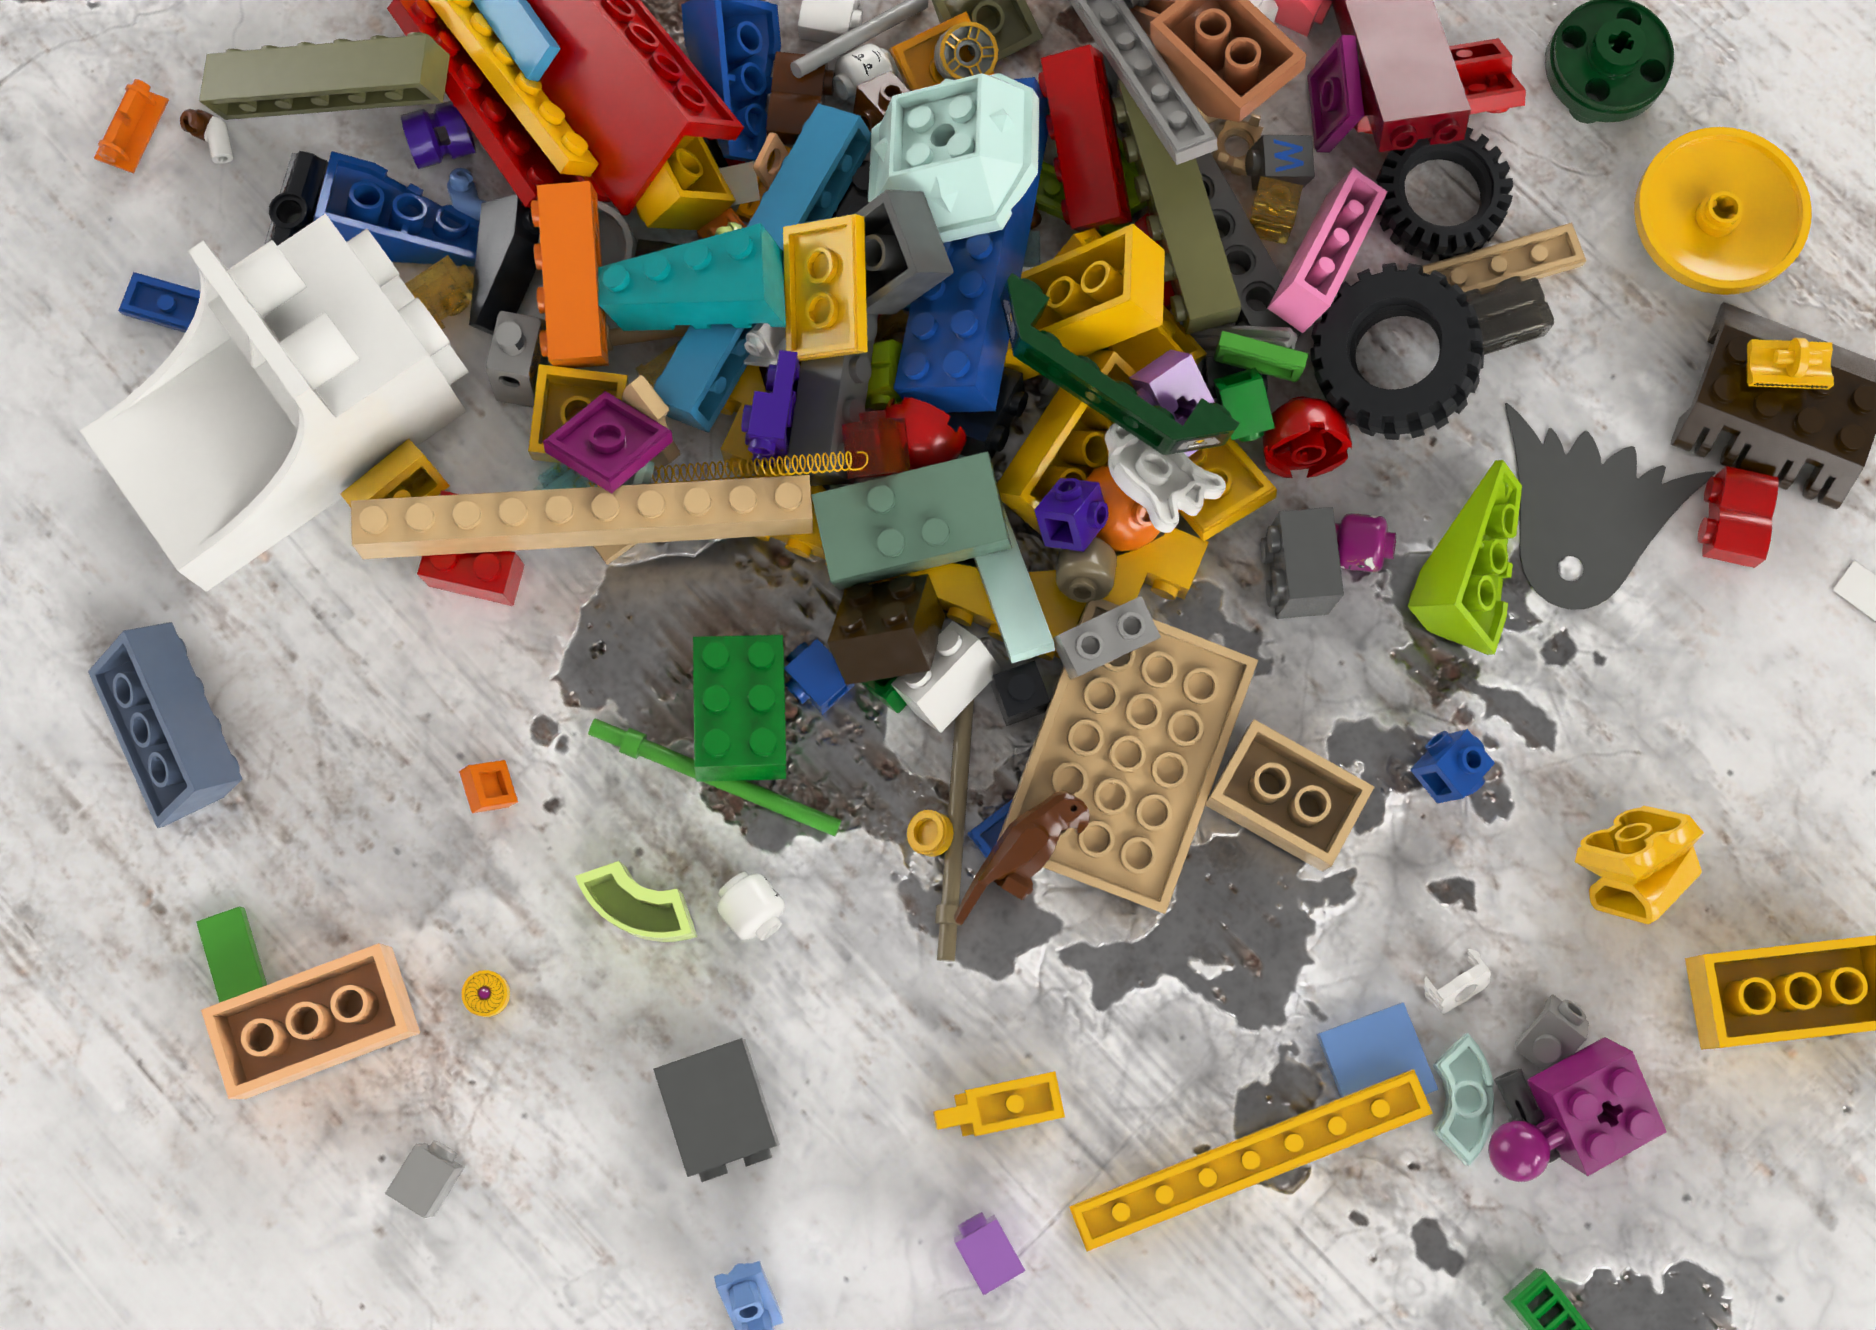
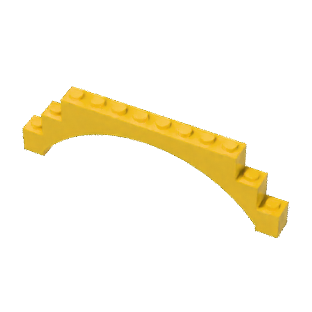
M747 365L720 412L725 415H732L733 412L737 413L720 449L724 462L728 460L732 464V461L736 460L739 466L741 459L745 463L748 458L752 460L753 453L748 450V445L745 444L746 432L741 430L744 406L752 405L754 391L766 392L763 378L767 372L766 367ZM741 461V470H742V473H744V463H743V461ZM749 461L748 468L751 473L752 466L751 462ZM734 462L733 468H734V472H735V474H736V472H737V465H736V462ZM783 464V471H782L783 474H785L784 464ZM762 467L759 475H764ZM747 468L744 476H749ZM768 468L767 474H768V475H771L772 473H771L770 469ZM777 468L775 469V474H779ZM780 474L779 476H774V475H772L771 477H781V476H783V475H781V474ZM822 485L811 486V494L827 491ZM812 496L813 533L755 537L763 541H769L770 537L786 543L785 548L788 551L803 558H809L810 554L825 559ZM1174 528L1172 532L1164 533L1163 536L1138 550L1117 556L1114 586L1109 595L1103 599L1120 606L1137 598L1143 583L1152 586L1151 591L1165 599L1175 600L1176 596L1185 599L1209 542H1203L1201 538ZM950 563L904 574L911 577L928 574L942 609L948 611L946 616L949 619L964 626H971L972 622L988 628V635L1004 642L977 567ZM1056 570L1028 572L1052 638L1078 626L1086 603L1069 599L1059 590L1056 584ZM899 576L892 577V578H888V579H884V580H879V581H875V582H871V583H868V584H875V583H880V582L891 581V580H893V579H895V578H897V577H899ZM1056 648L1055 651L1037 656L1048 661H1052L1054 656L1060 659Z

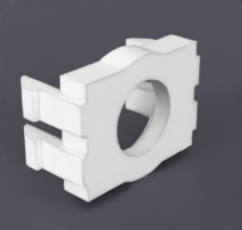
M1468 949V962L1473 968L1457 976L1438 990L1427 976L1425 977V997L1428 1000L1431 999L1441 1014L1444 1015L1487 988L1489 983H1491V971L1481 960V955L1478 951Z

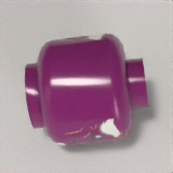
M1349 513L1342 518L1341 523H1335L1341 569L1376 573L1382 569L1385 558L1394 559L1396 533L1388 532V524L1384 517Z

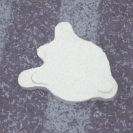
M1116 423L1112 424L1105 434V443L1108 448V467L1112 478L1127 496L1146 509L1153 526L1161 532L1169 533L1174 530L1179 523L1178 509L1190 516H1196L1203 507L1204 498L1218 499L1225 491L1226 484L1221 476L1197 466L1184 452L1162 455Z

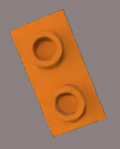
M135 79L133 84H127L124 97L103 140H100L98 143L99 148L94 159L134 174L169 99L149 92L151 87L139 79Z

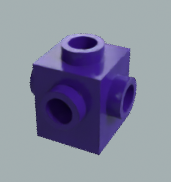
M1060 478L1034 510L1046 547L1082 552L1085 551L1108 520V506L1104 502L1099 482L1083 481L1075 478Z

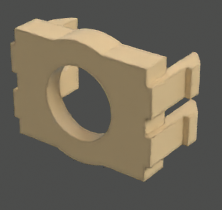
M1251 114L1249 122L1226 120L1223 130L1217 137L1218 150L1213 154V158L1220 170L1225 171L1226 169L1238 176L1247 175L1245 170L1246 154L1241 157L1231 156L1225 150L1224 144L1230 137L1239 136L1247 141L1250 149L1261 137L1264 128L1259 126L1261 116Z

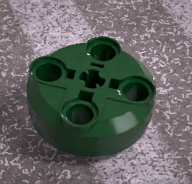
M1591 0L1580 5L1560 23L1545 51V70L1553 92L1569 108V112L1574 119L1586 124L1595 123L1596 121H1625L1645 112L1652 106L1666 87L1674 63V47L1666 26L1651 10L1632 0ZM1563 41L1570 42L1576 49L1569 48ZM1641 74L1649 76L1654 82L1647 81ZM1586 93L1594 94L1600 101L1589 98Z

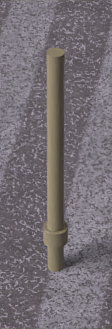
M974 699L955 718L948 804V818L953 825L954 837L950 847L945 851L941 904L936 905L935 924L939 925L938 961L955 962L957 926H962L955 922L954 915L959 907Z

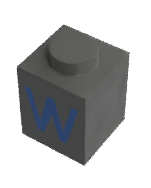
M1262 135L1248 150L1245 158L1246 174L1251 176L1252 191H1301L1315 177L1312 136Z

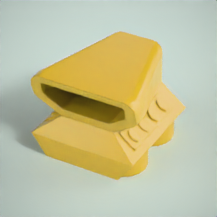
M1642 806L1619 814L1615 817L1614 825L1610 828L1592 832L1585 836L1580 842L1581 847L1577 848L1575 863L1601 876L1589 888L1590 902L1594 909L1644 924H1651L1701 875V867L1693 845L1704 832L1690 815Z

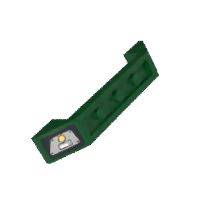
M1011 273L1000 299L1014 357L1162 455L1224 446L1240 423L1233 419L1230 412L1217 403H1209L1201 398L1185 424L1181 425L1175 421V417L1167 409L1158 405L1152 406L1137 396V392L1129 384L1120 380L1114 381L1102 373L1097 364L1088 357L1075 355L1064 348L1060 340L1050 332L1039 331L1034 328L1042 317L1050 297L1043 294L1042 289L1035 282L1026 278L1021 279Z

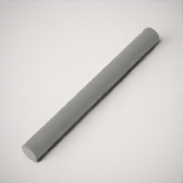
M905 0L793 61L790 64L793 75L796 78H801L928 8V0Z

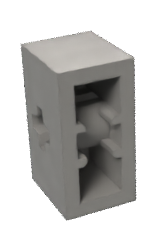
M1139 596L1053 637V641L1071 680L1161 638L1142 596Z

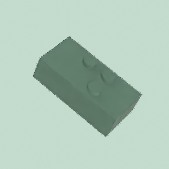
M988 452L811 494L830 582L838 590L850 588L860 583H871L1012 549L994 468Z

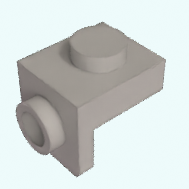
M1551 995L1545 1003L1544 1011L1516 1041L1514 1049L1544 1071L1577 1051L1587 1040L1589 1022L1586 1020L1585 1013L1576 1004L1569 1000L1561 1001L1556 996Z

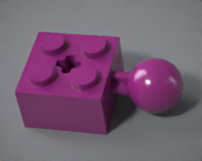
M1604 1037L1527 1079L1536 1103L1545 1116L1543 1118L1544 1121L1536 1126L1525 1121H1510L1501 1125L1490 1138L1488 1153L1495 1170L1501 1176L1515 1182H1527L1540 1176L1547 1168L1550 1160V1150L1554 1148L1559 1151L1560 1158L1589 1176L1665 1134L1667 1131L1633 1051Z

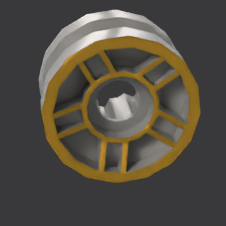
M965 21L952 26L939 37L934 48V62L937 71L944 79L957 80L981 73L989 75L993 72L998 61V46L995 37L988 28L977 22ZM965 45H969L968 50L970 54L975 56L969 62L962 61L959 56L960 48Z

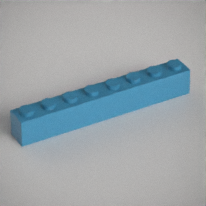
M818 103L810 118L804 123L802 131L790 153L784 158L781 168L768 191L763 194L760 205L747 227L761 223L783 251V227L830 219L849 188L858 167L862 165L871 149V132L861 116ZM783 253V272H784V253ZM752 323V328H734L732 324H712L711 329H694L692 325L689 326L685 335L677 343L674 354L663 373L657 378L653 388L669 408L667 417L707 433L710 432L747 367L744 364V360L750 353L747 352L744 346L747 342L746 335L757 323Z

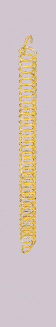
M839 451L837 459L840 469L837 470L835 469L836 455L834 452H831L830 464L833 469L828 470L829 457L825 452L822 455V463L825 470L821 471L819 470L821 467L820 455L816 453L813 461V456L808 454L807 466L810 471L805 472L806 459L801 454L799 465L802 472H797V456L793 455L790 460L786 455L784 467L787 473L783 474L782 458L778 456L775 462V459L770 457L769 469L772 473L771 475L767 474L768 461L765 457H763L761 462L756 458L754 466L750 458H748L746 463L741 459L739 466L736 460H733L732 464L726 460L724 465L721 461H718L717 467L713 461H711L710 465L704 462L702 466L697 462L695 468L692 463H689L688 467L685 464H682L681 467L675 464L673 468L671 465H667L666 469L661 465L659 470L654 466L657 470V479L655 481L652 474L651 479L655 483L649 484L658 483L659 478L662 481L661 483H673V475L676 480L675 482L727 480L728 478L742 479L743 477L756 478L758 476L762 478L765 475L771 477L772 475L779 476L780 474L786 476L787 474L794 475L795 473L801 475L803 472L805 474L810 472L816 474L818 471L820 473L825 471L829 473L841 470L848 471L849 469L854 471L863 469L868 464L869 458L866 452L857 451V453L865 454L867 460L861 468L853 469L851 468L852 455L847 451L845 460L848 468L843 469L844 455ZM848 453H849V456H850V463H849V464H848V460H847V454H848ZM832 454L834 455V460H835V461H834V466H833V463H832ZM840 454L842 455V465L840 464ZM817 455L819 457V467L816 462ZM824 455H826V458H827V465H826V466H825V463H824ZM802 456H803V459H804V467H803V468H802V465H801V457H802ZM809 456L812 461L811 468L809 466ZM794 457L796 458V470L793 463ZM779 458L781 460V471L778 465ZM786 458H788L789 460L788 469L786 467ZM764 459L766 461V472L763 467ZM771 459H773L774 462L773 471L771 468ZM756 460L759 462L758 472L756 470ZM741 461L744 463V473L741 470ZM749 461L751 462L752 466L751 473L748 468ZM727 462H728V464H729V475L727 474V471H726V463H727ZM734 462H736V465H737V472H736V474H735L734 468H733ZM814 462L817 471H812ZM712 463L714 464V467H715L714 476H713L712 471H711V465H712ZM719 463L722 465L721 475L719 473ZM704 464L707 465L708 469L707 477L704 473ZM791 464H792L793 470L795 471L794 473H790V472H789V471H790V468H791ZM690 465H692V468H693V476H692V478H691L690 472H689V467H690ZM697 465L700 466V476H699V477H698V475H697ZM676 466L678 467L679 471L678 479L675 476ZM682 466H685L686 469L685 479L682 474ZM776 466L779 471V474L774 473ZM661 467H663V469H664V479H663V480H662L661 474H660V469H661ZM668 467L671 468V479L668 477ZM761 467H762V470H763L764 475H759V473H760V471H761ZM731 468L734 474V477L732 478L729 477L731 475ZM746 468H747V471H748L749 476H744V475H745V472H746ZM753 468H754V470H755V472H756V474H757L756 476H753V475H752V473H753ZM739 470L742 475L741 477L737 476ZM709 471L712 476V479H708ZM724 471H725V474H726V476H727L726 478H723V477H722L723 474H724ZM702 473H703V475H704V477H705L704 480L700 479L701 476H702ZM716 473H718L720 478H715ZM581 474L578 475V476L574 479L573 484H572L574 488H584V487H585V486L577 487V486H575V484H574V483H575V480H576L578 477H580Z

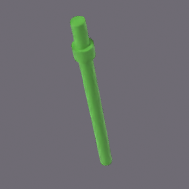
M595 718L593 720L588 735L620 747V753L634 759L641 756L696 779L693 758L646 739L647 734L629 728L625 731ZM746 780L703 781L706 784L836 837L842 820Z

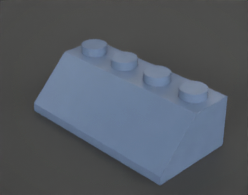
M169 622L124 630L90 668L88 673L157 828H161L224 798L243 779L240 774L239 763L228 748L222 734L221 723L210 708L204 694L203 683L196 676L188 659L185 643L179 638L173 623Z

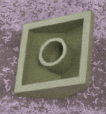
M932 0L940 24L967 11L971 22H977L988 28L995 37L998 46V61L1043 38L1026 0Z

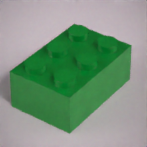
M783 635L693 637L694 768L696 782L786 779Z

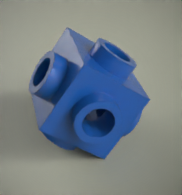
M1468 729L1449 734L1447 731H1443L1426 743L1425 749L1427 752L1410 771L1438 804L1463 799L1465 796L1476 792L1485 783L1483 776L1491 769L1495 762L1485 751L1483 743L1476 736L1472 735Z

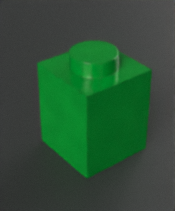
M1256 368L1213 380L1219 405L1226 408L1232 418L1240 423L1231 435V440L1239 439L1241 442L1253 441L1264 436V431L1275 428L1264 381Z

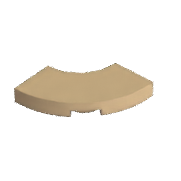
M640 375L625 388L622 401L668 428L665 419L669 412L668 406L646 378ZM673 441L655 456L651 462H654V466L659 469L661 465L666 466L680 456V450Z

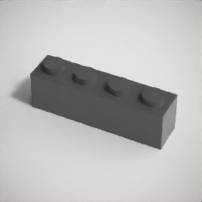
M867 314L868 352L801 361L787 455L790 460L793 455L797 456V472H802L799 465L801 454L806 459L805 472L810 471L807 466L808 454L813 456L814 461L816 453L821 457V467L819 470L824 471L825 468L822 463L823 453L826 452L829 457L827 469L832 470L830 454L834 452L837 459L839 451L844 455L843 469L848 468L845 460L847 451L852 455L851 468H857L860 454L857 451H859L862 426L866 415L865 404L868 383L872 373L871 362L873 344L878 330V314ZM849 453L847 454L848 464L850 463ZM832 454V463H833V466H834V461H835V460H834V455ZM840 454V464L842 465V455ZM817 455L816 462L819 467V457ZM824 455L825 466L827 465L826 455ZM803 456L801 457L802 468L804 467ZM809 456V466L811 468L812 461ZM794 457L793 463L796 470V458ZM787 458V462H786V467H787V469L789 468V460H788V458ZM837 459V461H836V467H835V469H837V470L840 469V466H839V464H838V459ZM815 462L813 464L812 471H817ZM791 464V468H790V471H789L790 473H794V472H795V471L793 470V468H792V464ZM849 469L848 471L841 470L830 473L827 471L820 473L818 471L816 474L812 472L805 474L803 472L801 475H810L811 486L854 484L856 470Z

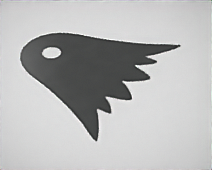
M1505 403L1516 452L1519 482L1522 485L1520 500V556L1525 576L1536 593L1555 606L1576 610L1599 605L1609 599L1620 588L1642 553L1669 518L1716 472L1695 473L1662 484L1666 469L1662 465L1649 470L1638 479L1636 476L1637 454L1635 447L1630 446L1620 450L1602 464L1601 456L1593 437L1588 431H1584L1577 438L1568 454L1565 455L1562 443L1552 428L1548 429L1544 444H1542L1525 419L1511 405ZM1573 556L1581 561L1584 571L1578 580L1567 581L1559 575L1558 563L1562 558Z

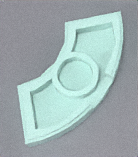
M1466 1033L1433 1064V1067L1443 1081L1446 1096L1443 1116L1433 1132L1464 1165L1469 1166L1484 1147L1493 1125L1494 1082L1483 1052L1473 1038Z

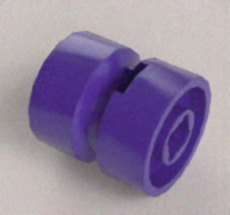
M452 101L436 105L434 113L431 114L425 109L401 115L404 134L418 169L442 163L443 156L447 154L451 158L457 159L477 153L471 129ZM445 126L449 138L440 141L436 127Z

